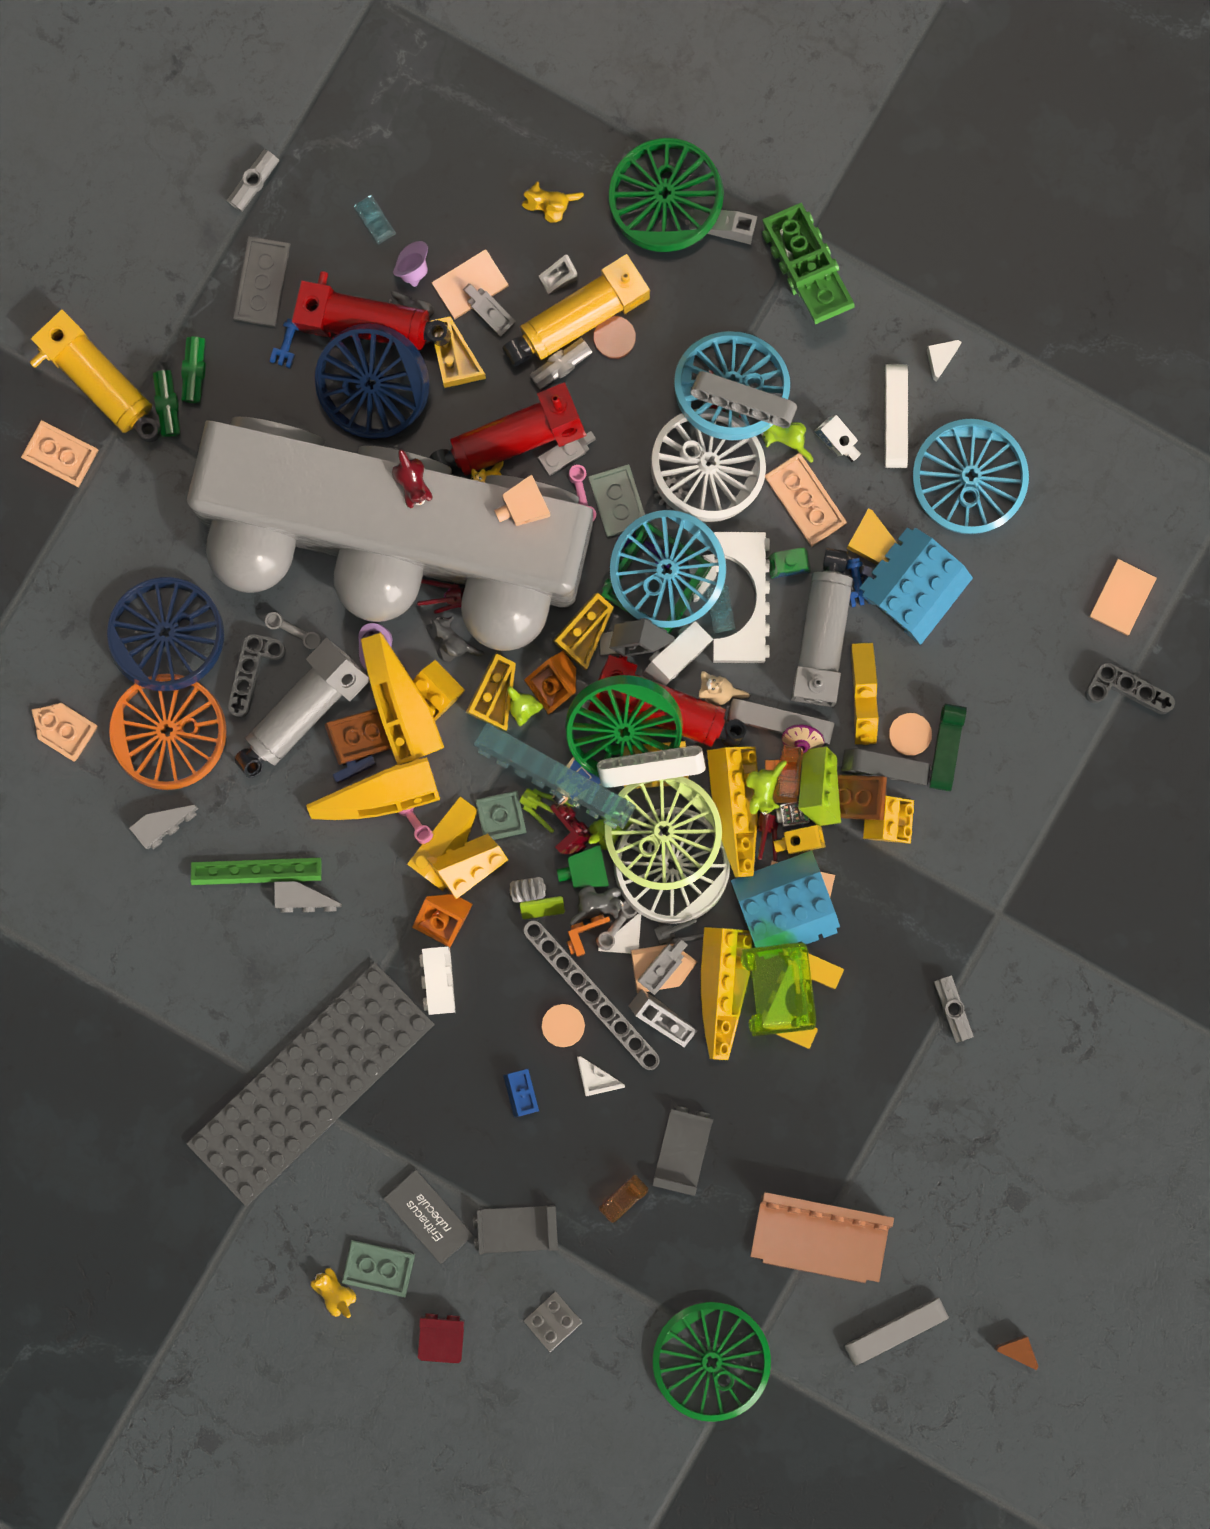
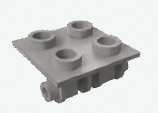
M556 1291L524 1320L525 1324L549 1352L582 1324L581 1319L569 1308Z

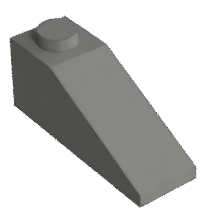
M643 989L639 991L629 1005L636 1017L684 1048L697 1032L696 1028Z

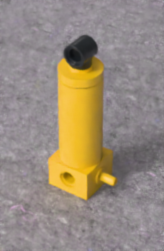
M626 254L601 270L602 276L522 324L520 329L523 336L521 338H514L502 347L514 367L520 365L534 353L542 360L618 312L622 311L626 314L649 300L650 289L629 256Z
M61 309L31 338L38 347L39 353L30 361V364L36 368L46 358L57 368H60L123 433L134 428L145 442L150 443L158 440L161 433L160 427L155 420L148 416L152 404ZM63 336L62 340L57 341L59 337ZM146 426H153L154 431L152 434L145 435L143 433Z

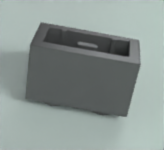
M641 618L637 621H625V623L615 624L609 648L626 657L655 652L673 642L675 637L667 633V630L652 624L651 620Z

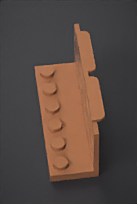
M764 1192L761 1196L750 1257L763 1259L762 1263L860 1283H866V1280L879 1282L888 1229L893 1227L894 1218Z

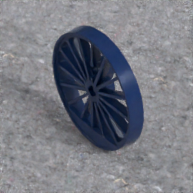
M358 324L342 330L328 342L316 365L315 388L322 408L340 428L359 437L379 439L401 432L420 416L428 399L429 375L422 355L404 335L392 328L379 324ZM359 333L371 334L369 365L358 336ZM377 334L388 338L390 341L376 369H374ZM348 336L353 337L362 366L341 342L342 339ZM394 342L400 357L381 372L380 368ZM337 345L357 370L330 356L332 348ZM402 360L406 371L387 376L383 375ZM329 361L351 375L344 376L325 373L326 362ZM408 375L410 385L386 381ZM325 378L344 381L342 388L327 391ZM349 382L356 383V388L358 389H351L349 386ZM387 387L412 391L415 403ZM364 391L351 419H348L339 410ZM341 392L350 396L339 407H336L330 398V395ZM368 394L366 427L355 423L354 420ZM385 394L413 409L412 415L405 419ZM373 398L384 427L383 429L371 428ZM380 398L401 422L400 424L389 427Z
M154 578L132 587L116 603L108 622V645L115 665L130 681L150 690L173 691L196 683L213 668L223 648L224 625L218 608L201 588L179 578ZM174 588L165 622L159 589ZM156 589L161 623L142 594ZM178 589L190 592L191 595L171 620ZM196 596L206 603L205 606L192 614L185 613V610ZM139 597L157 625L128 607V605ZM209 609L212 611L215 621L194 624V618ZM126 610L152 628L118 622L123 611ZM180 621H190L188 626L179 627ZM116 627L147 632L148 634L120 639ZM217 628L215 640L189 635L195 630ZM166 632L169 634V637L166 638L162 633ZM150 639L130 652L124 646L126 643ZM179 639L214 645L209 657H205ZM174 643L203 660L204 663L196 671H192ZM153 644L139 665H137L132 657ZM169 646L173 647L189 671V675L175 680ZM159 647L152 679H149L142 671V668ZM166 647L171 680L156 681L163 650Z

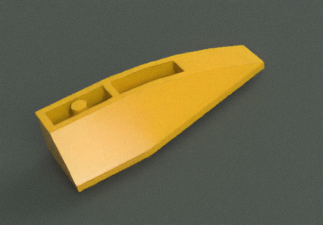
M380 632L362 638L361 643L370 684L397 765L443 749L444 745L429 705L383 634Z
M725 747L707 750L712 800L720 815L722 825L721 840L735 877L753 876L758 812L756 814L750 813V801L754 795V790L747 787L746 779L752 771L758 772L756 748Z
M426 757L415 759L406 764L394 765L389 769L307 804L306 807L311 819H362L401 812L438 801L440 797Z
M704 927L701 1000L705 1037L710 1059L729 1060L750 976L752 936L750 931Z

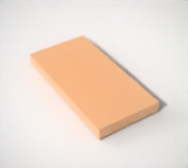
M800 453L765 475L766 481L811 547L847 524V521Z

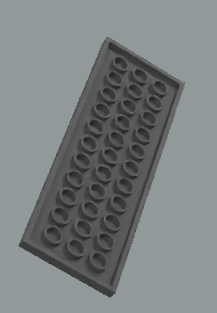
M374 962L202 1128L187 1145L247 1207L435 1024Z

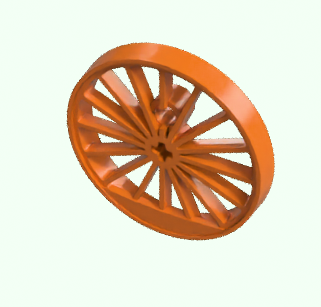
M158 674L156 681H170L171 674ZM174 674L175 680L185 677ZM196 682L190 685L194 688L173 718L179 689L174 690L168 720L162 691H158L163 721L142 690L144 688L137 684L132 685L117 702L110 720V742L120 766L137 782L155 789H179L194 784L205 777L218 762L226 741V721L217 699L200 683ZM140 691L160 723L128 703L130 699ZM198 691L208 698L209 701L177 722ZM211 705L217 716L215 720L199 723L192 718ZM125 706H128L157 727L125 721L123 709ZM189 722L194 723V731L185 733V724ZM218 724L217 739L198 735L200 727ZM125 725L155 731L126 737ZM167 727L173 730L168 737L163 733ZM154 736L129 753L127 741ZM180 737L215 742L216 746L212 755L208 757ZM177 739L207 759L205 765L198 771H195L175 740ZM157 741L137 771H134L131 757ZM171 742H173L192 771V775L178 780ZM162 743L154 780L141 776L140 773ZM168 743L174 781L162 782L158 780L166 744Z

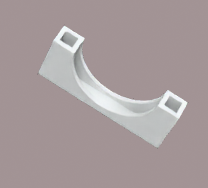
M714 532L722 545L725 558L738 564L749 575L755 589L756 604L751 619L740 631L731 636L713 640V663H765V658H769V645H765V636H769L770 631L769 623H765V615H769L770 611L769 602H765V594H769L770 590L769 581H765V572H769L770 561L765 558L766 551L770 549V539L766 538V532Z

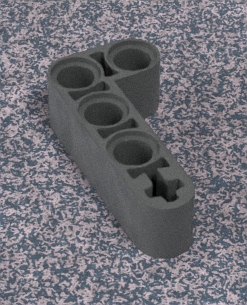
M256 634L248 635L245 638L228 703L229 712L233 716L243 718L248 714L262 658L278 661L284 657L286 649L279 640ZM252 640H258L260 645L258 649L250 650L249 643ZM272 645L280 646L281 649L277 655L270 654L269 650ZM249 660L254 661V668L251 671H245L243 668L244 663ZM243 681L249 682V689L245 692H240L238 689L239 684ZM236 694H238L241 697H247L246 700L242 698L241 705L244 707V709L239 710L238 713L237 710L234 709V705H238L240 699L236 697Z
M1105 663L1098 667L1085 692L1089 702L1099 703L1106 698L1108 692L1112 689L1158 714H1166L1175 706V699L1169 693L1110 663ZM1106 668L1110 670V679H1104L1102 677V669ZM1122 678L1129 680V689L1121 687L1120 681ZM1093 687L1101 690L1100 698L1092 696L1091 690ZM1141 688L1149 691L1148 699H1143L1140 696ZM1163 699L1167 700L1166 705L1168 706L1162 708V703L1159 701H1162Z
M845 749L841 771L852 774L884 776L895 781L927 786L931 764L861 749Z

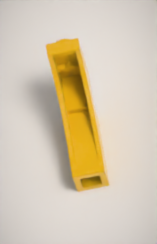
M873 643L852 644L851 664L854 692L855 744H877L879 717L876 698L877 675Z

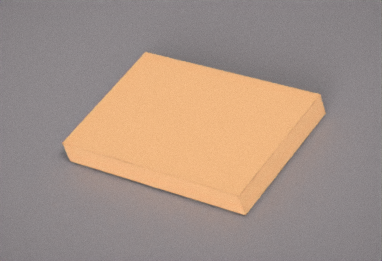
M486 249L432 282L433 287L454 320L473 309L467 302L471 297L463 290L468 284H471L477 291L482 288L491 296L509 286Z
M41 420L21 458L79 488L99 450Z
M1118 559L1089 617L1128 636L1157 578Z

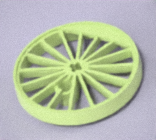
M683 776L656 780L660 782V822L644 786L646 783L655 781L629 784L613 800L605 822L606 845L616 867L631 881L643 887L656 890L677 889L699 879L716 859L722 839L720 815L711 797L698 784ZM663 781L677 791L665 821ZM637 787H641L655 821L627 796L629 792ZM680 793L689 803L669 823ZM622 799H626L653 826L616 812ZM691 805L701 813L672 826ZM703 816L714 828L674 830ZM613 817H620L650 830L612 831ZM659 827L662 829L666 827L668 829L666 832L668 836H660L658 834L660 832ZM713 833L714 842L712 849L674 834ZM651 834L619 850L614 848L612 835ZM673 839L709 852L710 855L704 865L701 866ZM646 841L651 842L654 845V851L646 853L642 848L643 843ZM670 842L698 868L696 873L685 878ZM665 843L682 879L680 881L666 883ZM661 844L662 883L651 882L646 879ZM638 845L640 854L626 867L617 854ZM642 856L651 857L644 878L635 875L629 870Z

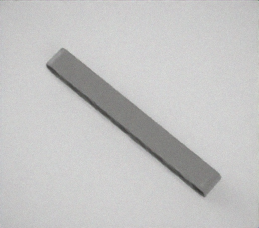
M537 921L528 922L525 925L524 934L638 1063L647 1070L655 1069L659 1065L660 1060L652 1047L542 924ZM531 925L539 926L540 933L538 936L531 937L528 934V928ZM552 941L555 946L553 952L545 953L542 950L543 943ZM566 957L569 960V966L566 969L558 968L556 964L558 958ZM580 973L583 976L584 980L581 985L576 986L572 984L571 976L573 974ZM589 989H594L598 993V998L593 1002L588 1001L585 997ZM604 1005L612 1008L613 1012L609 1018H604L600 1015V1009ZM622 1021L627 1025L625 1033L618 1034L615 1032L614 1026L617 1022ZM632 1038L640 1039V1049L632 1050L629 1047V1041ZM653 1054L655 1056L656 1062L653 1066L648 1067L644 1064L643 1059L645 1055Z

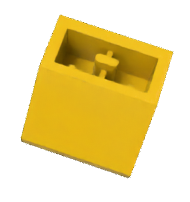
M436 660L422 669L413 680L429 705L435 721L465 691Z
M885 796L884 820H864L863 839L911 843L914 800Z

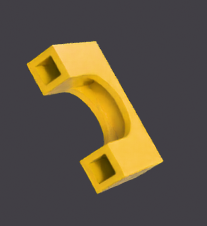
M796 948L794 952H789L785 961L788 964L785 972L781 970L776 981L780 985L777 991H772L768 999V1003H771L768 1012L763 1011L759 1022L762 1023V1029L810 1049L818 1029L795 1019L788 1012L785 1003L787 990L794 982L800 979H811L836 989L844 969Z

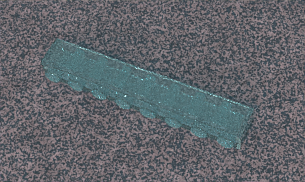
M486 723L474 743L479 748L478 753L488 759L490 756L496 758L497 764L506 769L508 766L514 768L515 774L524 779L526 776L532 778L531 783L542 789L544 786L550 788L549 793L559 799L562 796L568 798L567 803L579 809L580 806L586 808L587 811L585 813L595 819L598 816L605 819L604 823L613 829L617 826L624 829L636 808L630 801L489 723Z

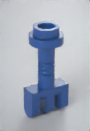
M287 318V322L283 324L287 329L281 349L273 348L270 362L274 363L278 355L280 356L278 365L282 366L285 358H287L286 367L291 368L295 354L290 353L289 348L295 330L299 331V329L292 323V319Z
M860 558L847 560L848 565H846V569L851 568L855 592H851L850 596L851 607H856L855 598H858L859 604L862 606L864 605V598L862 597L864 592L860 589L862 581L859 567L863 566V562H860Z

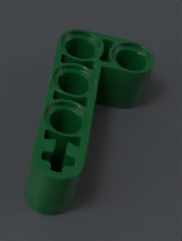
M946 703L942 707L929 788L950 792L952 790L961 731L965 723L967 707Z

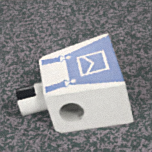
M837 415L828 417L814 431L836 456L844 454L852 463L861 455L854 447L858 440ZM840 438L843 439V445H841L839 442Z

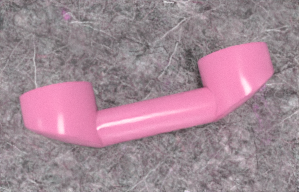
M574 465L569 470L568 478L575 485L579 504L592 508L588 506L582 482L586 477V470L581 465ZM592 508L594 521L596 518V511L594 508Z
M414 808L398 812L400 815L407 817L415 829L414 836L420 844H425L432 839L433 832L428 826L421 824L413 812Z

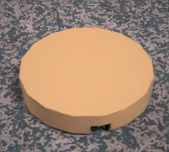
M906 713L900 715L892 722L889 729V740L898 753L905 756H915L922 753L929 746L932 740V730L929 722L923 716L916 713Z
M560 1004L553 1006L543 1017V1034L548 1042L555 1046H572L580 1040L584 1033L585 1023L583 1016L578 1009L571 1005Z

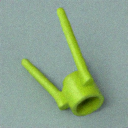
M527 788L519 803L523 804V809L529 812L550 833H553L554 830L532 809L536 810L540 806L554 813L550 806L541 802V797L554 801L551 798L553 796L540 792L537 789L531 790ZM568 800L564 803L565 805L575 807V804Z

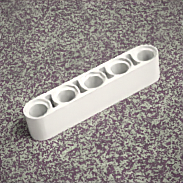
M886 364L885 468H907L908 366L907 364Z
M687 746L601 760L597 764L601 786L606 788L702 773L706 768L703 751L700 746Z

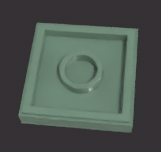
M518 791L475 800L483 835L489 834L493 840L527 833L521 804L519 803Z

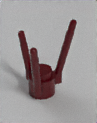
M422 579L421 583L449 588L450 590L446 592L445 598L418 601L417 605L445 602L450 604L434 610L435 614L461 607L464 588H460V584H448Z
M760 813L759 819H757V829L759 827L758 831L762 832L758 860L762 859L767 833L772 831L773 861H777L778 852L775 851L774 839H777L778 828L776 816Z

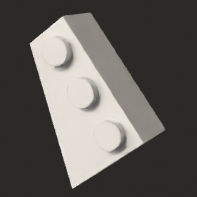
M696 621L690 626L688 624L684 625L678 631L680 635L673 642L664 646L665 649L661 653L656 651L649 658L651 663L642 673V676L666 686L709 646L713 638Z
M450 948L422 949L420 966L424 967L425 976H421L422 989H426L427 998H423L424 1011H428L429 1015L456 1013Z

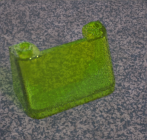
M789 943L742 949L741 963L748 971H752L757 1012L749 1020V1029L752 1032V1036L815 1029V1005L809 955L805 943Z

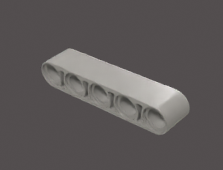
M704 371L698 372L690 391L692 396L699 400L782 428L790 427L797 410V405L788 399Z
M732 699L727 718L729 721L737 719L747 726L783 734L792 725H808L817 729L823 735L824 744L830 745L835 724L830 721L739 699Z
M935 1298L847 1343L844 1347L853 1365L856 1366L947 1320L949 1316L940 1298Z

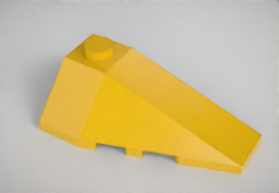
M459 797L432 831V839L420 846L407 865L444 891L445 885L427 858L432 856L436 858L446 854L445 851L449 849L454 851L463 847L470 834L477 809L462 797Z

